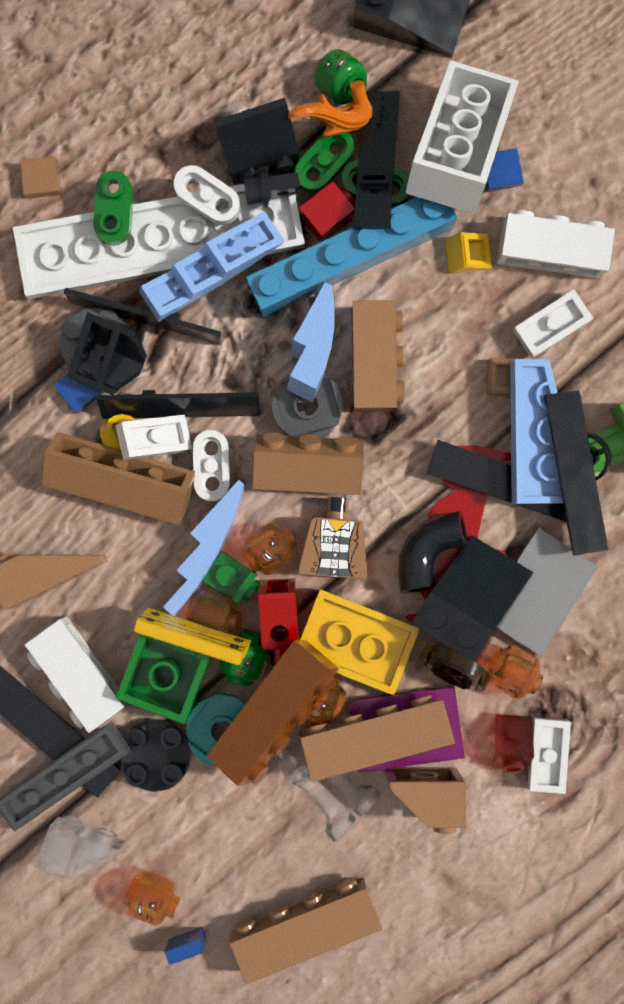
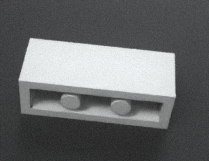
M516 210L513 213H508L502 223L496 264L601 279L610 268L615 229L604 227L605 224L599 221H585L581 224L569 222L570 219L565 216L553 215L547 219L534 217V213L530 211Z
M68 616L59 619L25 644L29 650L27 653L29 661L37 670L45 672L50 679L48 682L50 690L58 699L66 701L71 708V711H69L70 717L80 729L85 728L90 733L128 704L116 699L119 686Z

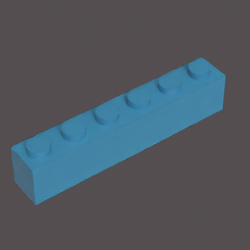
M416 197L391 209L390 229H353L352 227L247 276L246 280L249 290L262 317H267L320 292L325 282L333 286L452 230L457 216L452 207Z

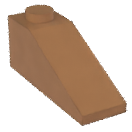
M13 552L0 557V604L4 611L13 609L108 562L105 555L15 556Z

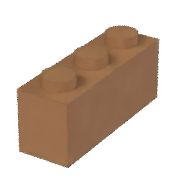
M396 300L352 301L353 412H395L398 408V403H403L404 383L403 381H397V367H403V346H397L396 332H402L403 329L402 310L396 311Z
M277 432L256 434L253 489L361 495L364 440H356L349 436L320 438L313 434L302 436H283Z

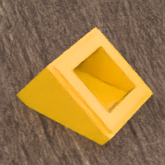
M460 232L445 240L449 273L489 270L492 268L488 234Z

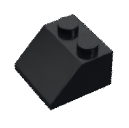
M285 98L215 120L220 146L233 185L238 183L244 184L245 176L259 175V169L267 170L268 174L274 172L279 175L294 169V165L299 162V150L291 118L288 117L289 110Z

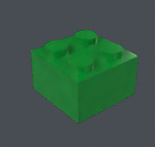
M140 634L116 699L185 724L192 711L212 657Z

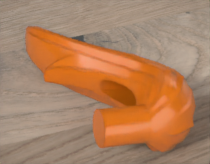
M357 80L350 84L353 101L345 107L335 108L327 101L323 94H320L318 102L298 105L288 113V117H311L321 120L326 125L323 136L327 137L347 133L365 126L372 116V106L367 98L364 82Z

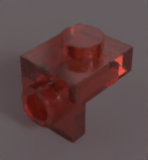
M496 714L494 718L495 755L492 760L493 768H501L506 773H520L527 770L534 759L532 716Z

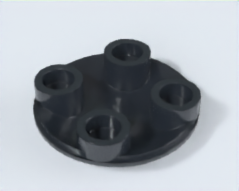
M151 719L135 725L126 733L124 740L132 751L122 757L120 762L125 778L130 785L137 786L146 791L158 792L170 789L182 780L190 765L191 752L186 736L177 726L165 720Z

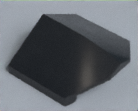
M89 310L67 377L110 395L117 393L122 387L140 375L147 354L137 330Z

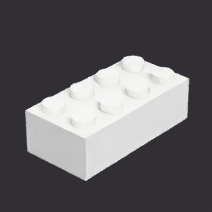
M450 60L412 163L406 194L476 215L519 80Z

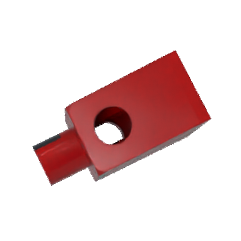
M295 578L260 580L258 603L262 649L271 650V663L273 666L280 660L292 642L299 640ZM281 625V626H284L285 628H283V629H278V628H276L275 626Z

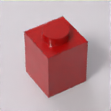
M332 181L299 207V216L315 238L322 242L332 237L354 219L355 208L353 206L355 205V200L346 188L342 187L339 189Z

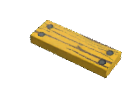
M147 608L137 618L134 631L138 634L235 665L241 664L251 643V640L151 608Z

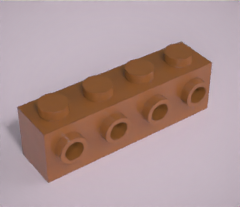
M294 640L206 757L237 786L257 783L268 771L269 767L266 764L274 754L278 755L289 744L291 738L288 735L296 725H302L313 712V708L310 706L316 698L324 696L335 683L333 676L339 668L308 641Z

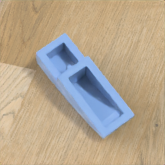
M326 282L296 333L290 355L299 360L290 374L287 390L312 403L322 383L334 333L332 285Z

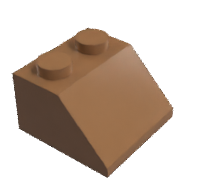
M398 767L385 769L390 790L428 828H433L434 832L443 834L454 833L456 828H466V782L456 767Z

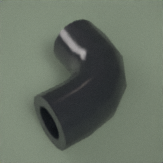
M461 511L441 514L423 521L408 535L399 554L398 577L401 593H419L433 590L435 587L433 568L436 557L447 549L467 546L466 524Z

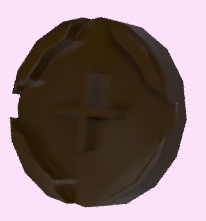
M428 644L424 647L419 657L423 666H427L428 663L433 666L431 672L434 673L433 675L460 689L469 690L472 685L476 686V693L485 691L489 684L490 674L483 667L451 649Z

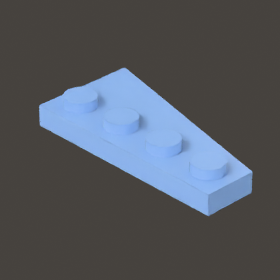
M514 359L510 361L512 504L563 503L544 399L545 395L557 393L549 359Z

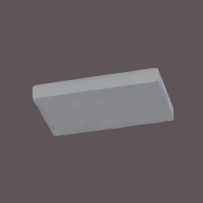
M536 528L515 560L534 573L499 630L541 656L598 566L582 555L573 556L571 548L542 529Z

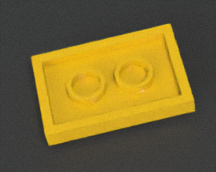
M319 589L300 640L308 641L339 668L336 672L337 674L395 695L420 628Z

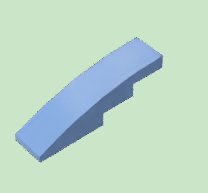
M264 211L207 241L203 249L173 264L170 271L142 285L139 293L159 322L241 273L282 245L284 239Z
M240 480L234 484L190 533L201 544L177 569L187 581L163 606L171 615L176 616L201 586L205 576L219 557L235 523L246 488Z

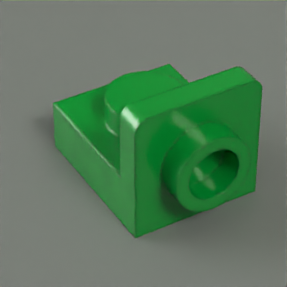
M224 551L220 553L203 582L223 595L226 594V597L231 599V602L236 605L242 599L249 602L260 585L254 581L258 573Z

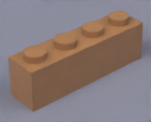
M57 432L44 453L42 486L180 525L190 503L195 471L147 457L123 461L122 453L119 449Z
M430 695L411 700L412 708L398 711L397 705L375 710L377 717L363 721L362 714L340 719L342 727L328 730L326 723L306 728L307 736L301 737L299 740L310 782L455 744L443 700L433 702Z
M355 878L346 879L338 883L333 891L325 894L321 891L311 893L302 899L303 903L290 908L288 905H282L270 911L269 916L258 921L255 918H250L236 925L235 930L231 934L230 946L245 984L247 985L381 931L380 917L365 879L362 878L357 881Z

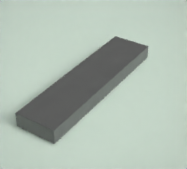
M111 721L1 797L0 811L15 832L132 750Z

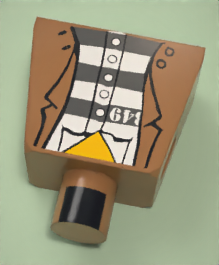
M328 497L326 518L312 517L298 574L367 579L363 522L348 520L349 498Z

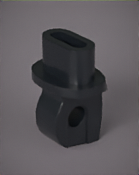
M259 169V175L244 177L247 205L263 203L264 208H267L270 198L289 197L297 194L300 188L298 173L269 176L267 170Z

